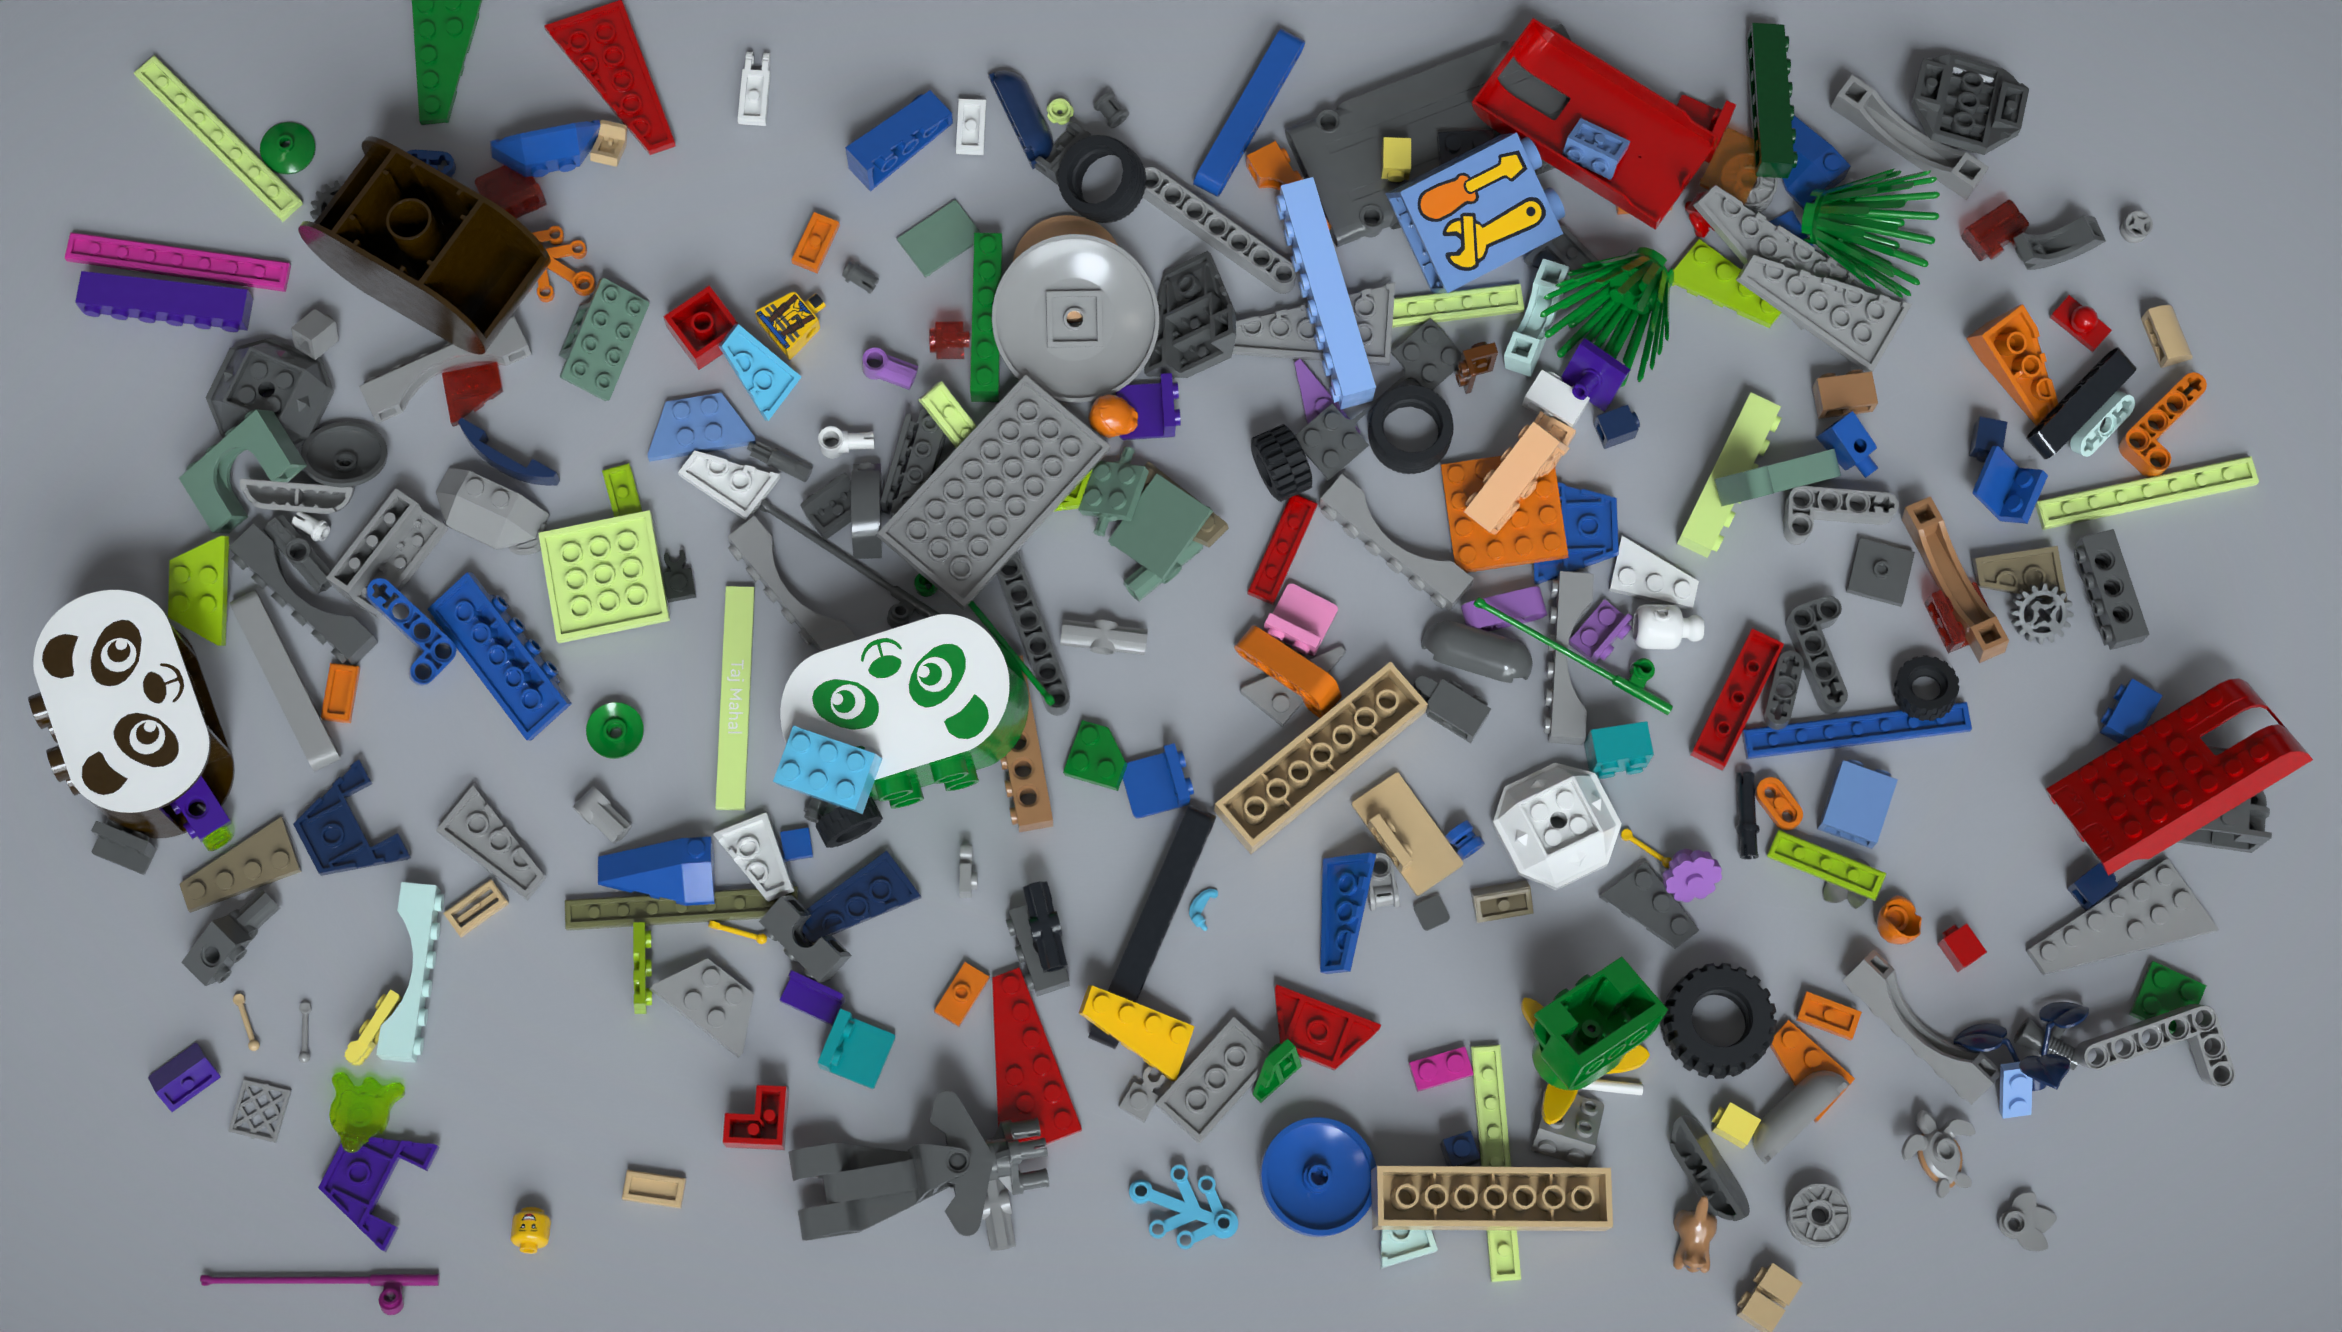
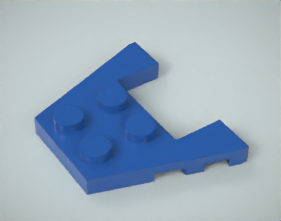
M1558 482L1569 558L1534 563L1535 584H1541L1557 578L1560 571L1574 572L1619 555L1617 498L1586 489L1572 488Z

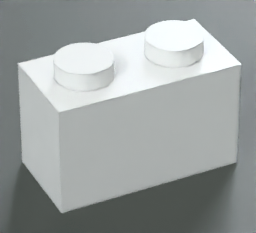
M1541 370L1525 395L1522 406L1537 415L1542 411L1545 415L1574 428L1586 409L1590 398L1587 396L1584 400L1577 399L1572 393L1574 386L1571 387L1562 382L1561 377L1553 372L1547 373Z

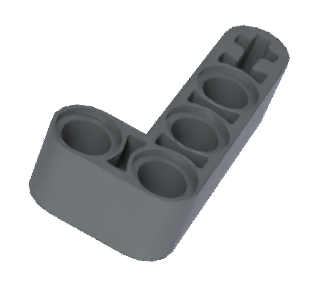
M1824 596L1796 606L1789 614L1785 623L1795 651L1804 660L1803 670L1821 711L1827 714H1835L1840 711L1848 698L1847 689L1822 629L1832 626L1842 611L1840 601L1833 596ZM1828 607L1831 609L1833 616L1827 617L1823 615L1820 608ZM1802 616L1805 618L1807 625H1798L1794 617ZM1805 642H1813L1817 646L1818 651H1809L1805 647ZM1816 668H1824L1828 672V677H1820L1816 673ZM1829 694H1830V696H1831L1832 698L1837 697L1838 700H1837L1836 703H1835L1834 699H1830V700H1829V699L1827 698V697L1829 696Z

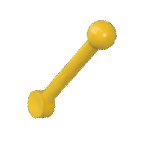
M1624 829L1622 831V840H1630L1661 861L1665 868H1670L1669 862L1672 860L1670 857L1662 856L1635 838L1631 830Z
M711 920L708 924L710 928L751 938L759 944H764L767 941V936L764 933L754 934Z

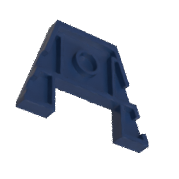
M360 760L355 761L350 766L351 768L332 784L333 787L322 798L319 797L293 823L321 876L399 862L411 858L398 833L371 847L347 803V797L372 785Z

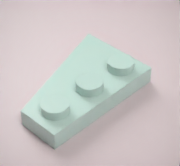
M1380 1230V1269L1438 1251L1431 1230Z

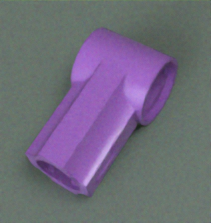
M876 347L866 350L862 358V370L869 379H881L907 390L911 389L916 378L918 366L887 355L884 350ZM872 359H877L881 361L882 365L878 368H872L867 363Z

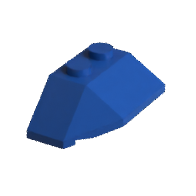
M599 120L577 122L520 133L501 140L490 141L491 156L496 161L524 177H543L549 172L559 170L561 172H569L576 167H580L592 150L601 124Z

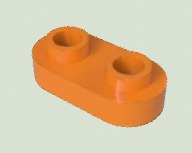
M1767 777L1759 782L1755 789V797L1778 828L1782 830L1795 829L1802 821L1803 811L1791 793L1777 778ZM1765 790L1773 791L1774 797L1768 798L1765 795ZM1782 813H1789L1791 815V820H1784L1782 817Z

